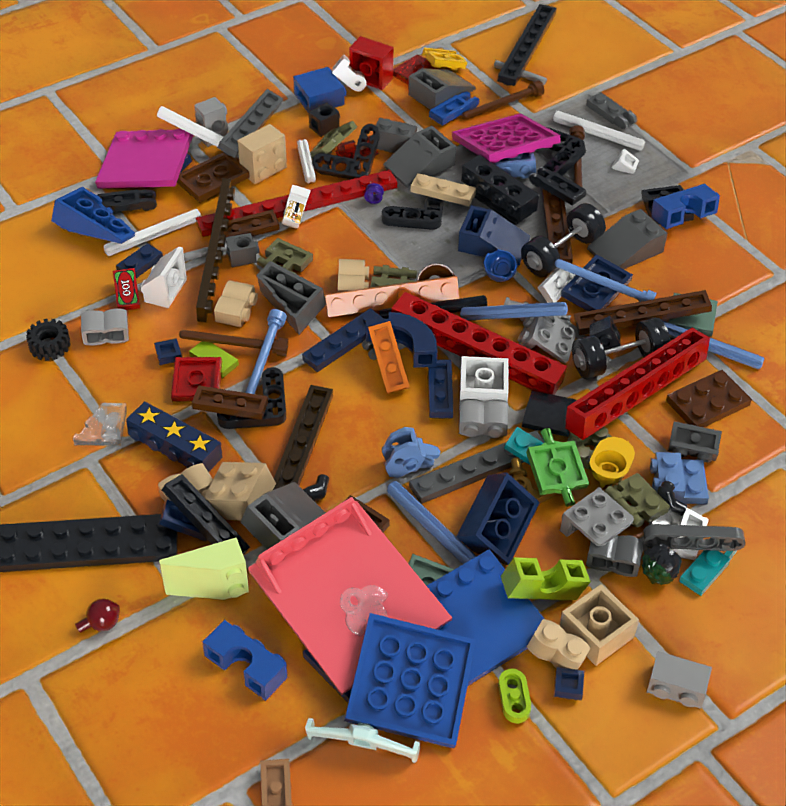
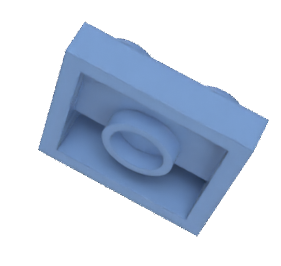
M534 152L518 154L515 158H504L494 163V165L512 177L529 178V175L536 173Z
M656 452L655 459L650 461V473H654L655 476L652 481V488L658 493V488L662 482L670 481L675 486L673 492L675 499L684 504H707L709 496L703 460L681 459V453Z

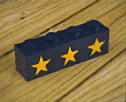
M145 401L126 419L128 434L132 439L145 443L152 450L165 454L170 460L177 461L187 468L203 463L209 472L223 458L220 441Z

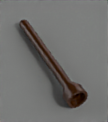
M540 80L530 83L527 89L463 112L462 118L465 120L527 96H541L544 94V86Z
M576 125L570 128L569 135L584 140L585 130L582 126ZM582 157L574 164V183L581 187Z
M181 330L179 332V337L182 339L261 349L264 340L189 330ZM274 339L271 347L273 353H277V356L286 357L289 339Z

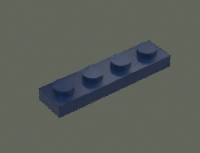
M371 308L304 352L302 354L303 361L316 372H319L366 339V319L384 318Z

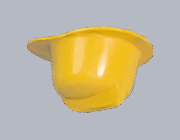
M608 437L598 443L590 458L589 465L592 469L593 477L600 482L601 488H604L605 485L618 484L628 473L635 456L633 446L628 441L618 437Z

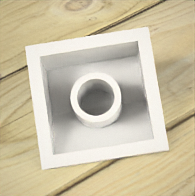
M177 247L164 255L152 267L150 275L141 285L144 302L165 308L170 307L187 280L183 247Z

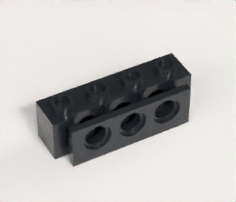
M481 155L462 165L461 181L468 186L476 188L474 198L512 224H518L537 211L539 194Z

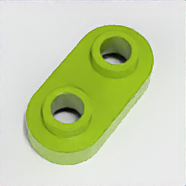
M507 669L501 673L498 683L503 714L512 723H523L529 718L531 713V700L527 680L521 671ZM508 685H515L516 688H509ZM513 709H519L521 712H520V713H516V712H513L512 710H513Z

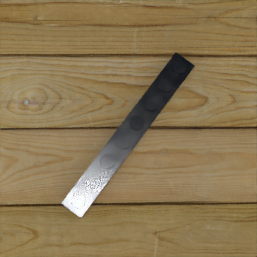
M539 4L499 72L497 82L508 86H516L555 17L556 7Z

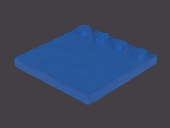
M490 549L427 585L429 590L452 617L450 622L438 630L477 639L468 686L528 649L527 645L544 619L529 599L507 597L501 579L505 568Z
M370 613L344 721L357 725L364 723L371 725L377 730L455 748L477 639Z

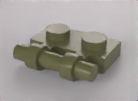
M277 238L265 250V255L268 258L259 257L257 265L264 268L269 261L275 264L279 262L283 264L281 267L291 272L293 270L302 272L313 261V254Z
M383 265V267L374 266L373 275H381V277L372 276L370 288L414 282V280H408V278L417 279V270H409V267H402V269L390 268V265ZM389 276L401 277V279L389 278Z
M639 473L619 482L618 491L612 486H609L604 491L633 516V524L637 528L644 523V520L641 518L642 516L650 523L669 512V504Z

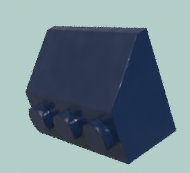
M507 472L487 475L456 537L473 552L482 554L490 549L500 563L509 565L540 502Z

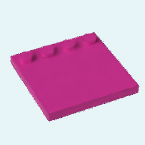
M521 113L452 132L453 140L475 154L481 155L491 163H497L500 159L515 158L518 154L533 153L536 149L551 148L554 144L561 143L559 134Z
M180 128L174 130L159 129L116 132L95 181L97 189L175 186L193 135Z

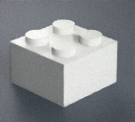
M462 356L459 410L460 401L468 399L483 402L490 400L508 402V358Z

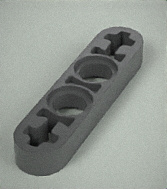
M652 524L643 530L644 543L650 548L664 543L670 547L669 549L737 551L745 546L744 531L737 527Z

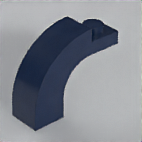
M388 312V319H366V342H372L368 327L391 321L396 342L405 345L412 353L413 368L437 367L436 338L425 323L410 315Z

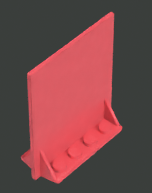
M352 497L258 555L256 563L249 567V573L341 695L352 688L370 613L437 630L452 620L447 610L361 505Z

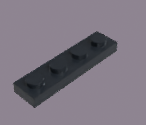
M183 474L164 485L162 488L163 493L211 544L237 538L243 555L249 550L250 546Z

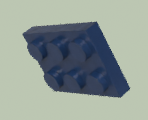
M597 254L583 267L586 270L626 286L630 283L633 274ZM576 275L562 289L560 296L586 311L606 308L620 292Z

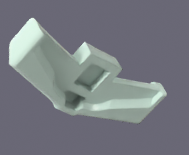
M309 718L305 726L309 740L312 739V736L345 740L350 745L372 750L381 748L412 758L413 763H416L418 760L420 742L415 741L413 748L379 736L378 730L368 724H350L349 728L314 727V719Z

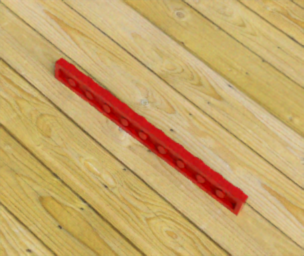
M386 170L310 189L304 212L364 197L366 187L371 183H377L383 187L384 191L396 189L398 182L391 170ZM289 195L233 208L231 216H227V219L233 220L273 210L276 217L281 218L284 216L283 213ZM215 213L196 218V224L202 237L211 235Z

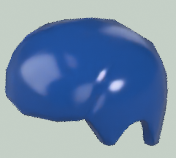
M497 249L493 253L486 254L483 264L485 273L491 280L504 282L515 275L517 262L510 252Z

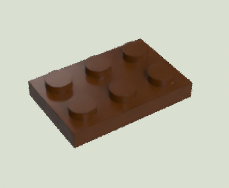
M223 152L180 173L177 183L200 203L220 193L223 178L231 179L232 187L250 178V175L244 166L232 156Z
M723 369L668 394L666 402L687 424L699 427H706L750 406L752 401Z

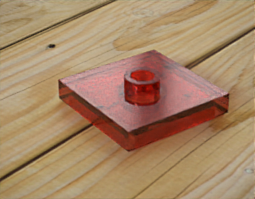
M417 54L394 68L393 76L409 85V76L423 68L445 69L433 67L427 59Z

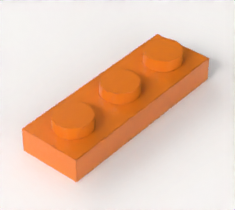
M391 321L368 327L387 395L409 389V383Z

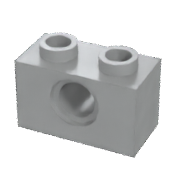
M213 97L194 105L197 124L223 137L227 134L229 126L226 121L227 108L224 103ZM200 139L207 147L212 146V144Z

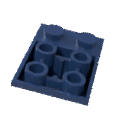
M471 205L459 231L458 251L485 257L487 253H493L500 249L510 252L516 258L517 265H520L522 261L521 248L530 240L531 236L493 210Z

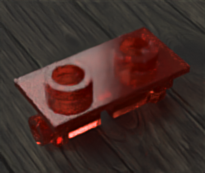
M354 140L340 143L336 146L337 150H334L337 156L353 159L357 145H355ZM364 148L361 150L360 155L363 157L369 156L371 150Z

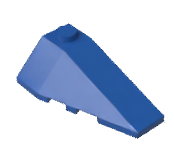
M84 187L76 189L56 199L54 202L51 221L62 229L120 244L135 237V232L122 219L116 218L113 215V210L110 207L106 208L99 196Z

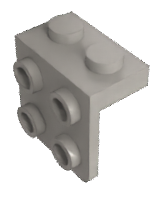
M556 316L525 318L523 322L524 329L518 337L519 344L529 349L537 345L561 363H566L572 351L576 331Z
M599 487L563 513L560 531L568 537L576 530H579L596 546H603L632 525L634 518Z

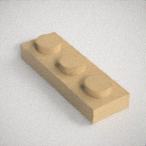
M417 173L411 184V192L468 207L476 194L475 187Z

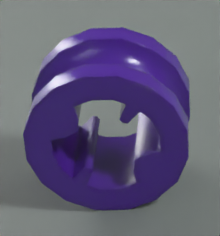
M377 183L367 185L364 194L365 200L371 204L380 203L384 194L383 187Z

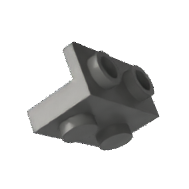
M674 421L668 451L681 453V457H687V455L697 457V460H703V462L716 461L719 454L718 449L722 431Z

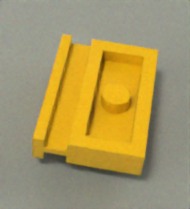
M425 47L423 49L422 55L426 56V59L435 68L448 67L452 70H458V68L466 69L467 61L460 54H456V51Z

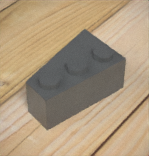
M269 261L257 274L261 293L275 309L281 310L287 315L286 321L299 335L326 305L323 288L272 261Z

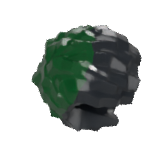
M664 543L647 548L642 557L643 574L648 577L652 584H669L679 574L682 563L681 557L676 552L669 550L670 547Z

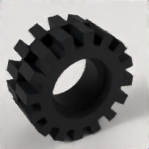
M44 319V322L41 323L39 320L36 322L37 326L32 324L30 329L27 330L26 338L32 356H37L40 360L45 357V361H49L50 357H53V360H55L57 355L62 357L64 352H68V347H70L71 343L67 326L62 324V321L58 320L56 323L55 319H51V322H48V319ZM46 338H55L51 341H42Z

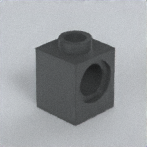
M251 233L226 237L227 255L231 267L257 263L256 254L259 253V246L257 241H253Z

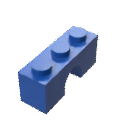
M702 184L653 199L651 217L665 229H669L683 224L685 212L693 213L699 218L716 214L720 195L706 184Z
M224 620L202 641L204 656L224 671L236 661L250 663L243 671L245 686L265 701L287 679L285 660L279 654H272L265 649V646L259 640L251 639L245 635L238 625H231Z

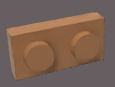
M289 758L260 761L262 806H292Z

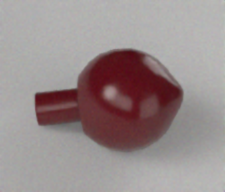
M109 599L95 600L87 608V618L75 623L77 630L80 633L91 627L97 631L110 630L118 622L120 606Z

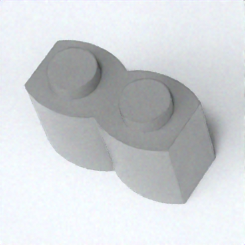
M110 309L105 312L92 310L81 313L83 344L95 346L106 342L115 344L129 341L127 310Z
M475 399L460 401L459 434L468 437L485 435L499 438L507 436V402L499 400L483 402Z

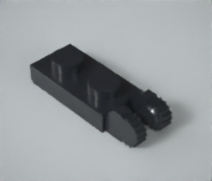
M540 167L537 173L529 175V180L534 186L543 188L572 206L586 195L584 188L545 167Z
M137 189L97 195L103 200L102 204L106 208L110 207L113 212L137 209L148 211L157 207L154 190Z

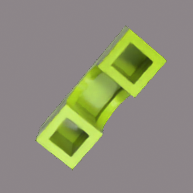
M513 557L501 575L507 597L517 599L577 600L590 583L583 560L560 559L553 568L541 571L537 558Z

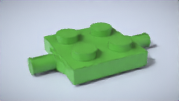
M543 429L541 434L544 443L540 446L528 447L526 451L540 495L562 494L565 506H573L576 502L571 491L585 489L589 485L575 441H554L551 429Z

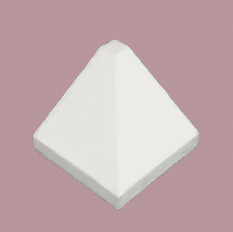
M623 149L611 168L633 174L639 160L626 149Z

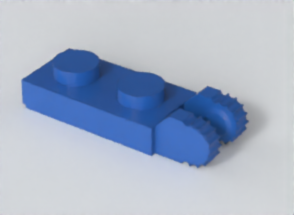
M464 91V93L455 95L431 109L429 117L443 126L462 115L463 112L476 108L480 102L479 98L475 96L471 98V94L468 91Z

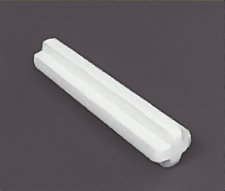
M305 139L298 140L297 147L305 182L314 183L316 178L308 141Z

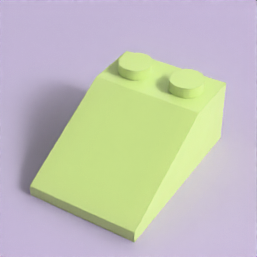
M237 538L159 560L166 595L225 600L231 597L236 598L249 592L246 561Z

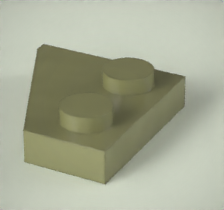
M354 121L327 132L310 152L311 158L313 159L319 153L331 154V150L357 128Z

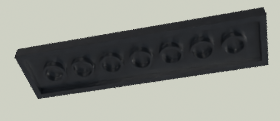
M161 514L0 524V572L159 562L161 559L178 555V531L159 525Z

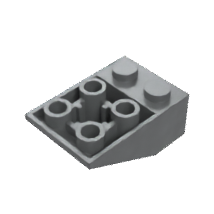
M423 68L409 76L408 95L431 110L455 95L464 93V91L470 93L476 89L474 85L450 70Z
M430 126L416 132L383 164V167L391 170L394 177L404 186L409 187L417 173L433 176L455 166L456 145L436 128Z
M296 482L269 491L249 504L241 523L268 550L319 518L325 512Z

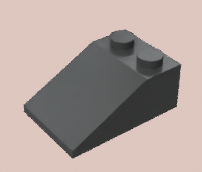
M642 209L623 216L605 231L601 237L592 242L587 249L594 256L597 254L620 268L626 269L664 252L667 232Z

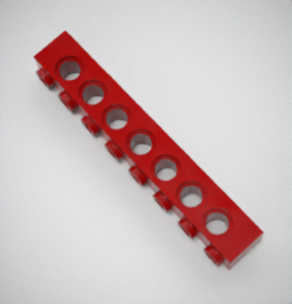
M404 292L392 307L391 312L410 315L425 323L433 332L437 346L460 357L508 358V379L533 391L555 395L564 381L566 365L424 301L417 296Z
M692 327L567 406L565 429L582 440L594 434L707 359L710 337Z

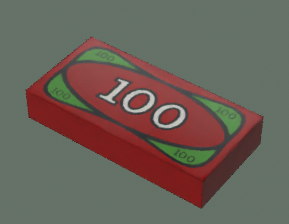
M135 268L113 271L117 308L125 310L140 309Z

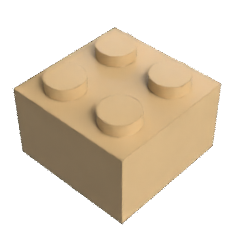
M271 124L238 140L239 163L249 171L250 178L248 179L254 184L287 168L285 135Z
M222 462L204 498L225 520H242L247 506L263 494L272 491L276 482L266 463Z
M600 584L562 611L560 626L566 634L578 636L589 645L590 650L586 657L597 666L635 637L639 619Z

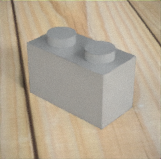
M658 651L647 693L654 694L661 699L680 702L687 707L701 709L712 667Z

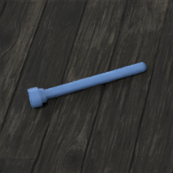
M561 259L555 261L557 268L638 299L639 302L653 300L657 294L651 290H643V292Z
M272 309L267 317L269 328L245 393L255 394L277 330L284 326L287 315L281 310Z

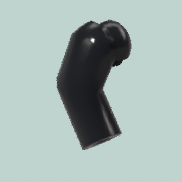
M320 474L317 476L315 485L303 489L314 502L325 497L329 477Z
M662 482L658 488V494L669 504V510L682 516L687 505L675 499L673 492L675 486L672 482Z

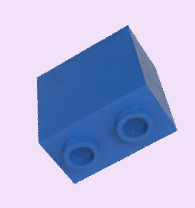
M329 67L293 76L294 94L308 113L325 103H328L333 108L345 105L346 89Z

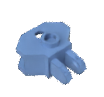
M403 427L392 432L381 449L386 460V471L389 477L395 478L410 472H417L419 468H432L434 465L433 459L438 458L441 452L436 445L423 443L422 438L417 437L414 428Z

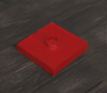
M175 357L171 391L172 401H193L198 385L220 389L222 358Z

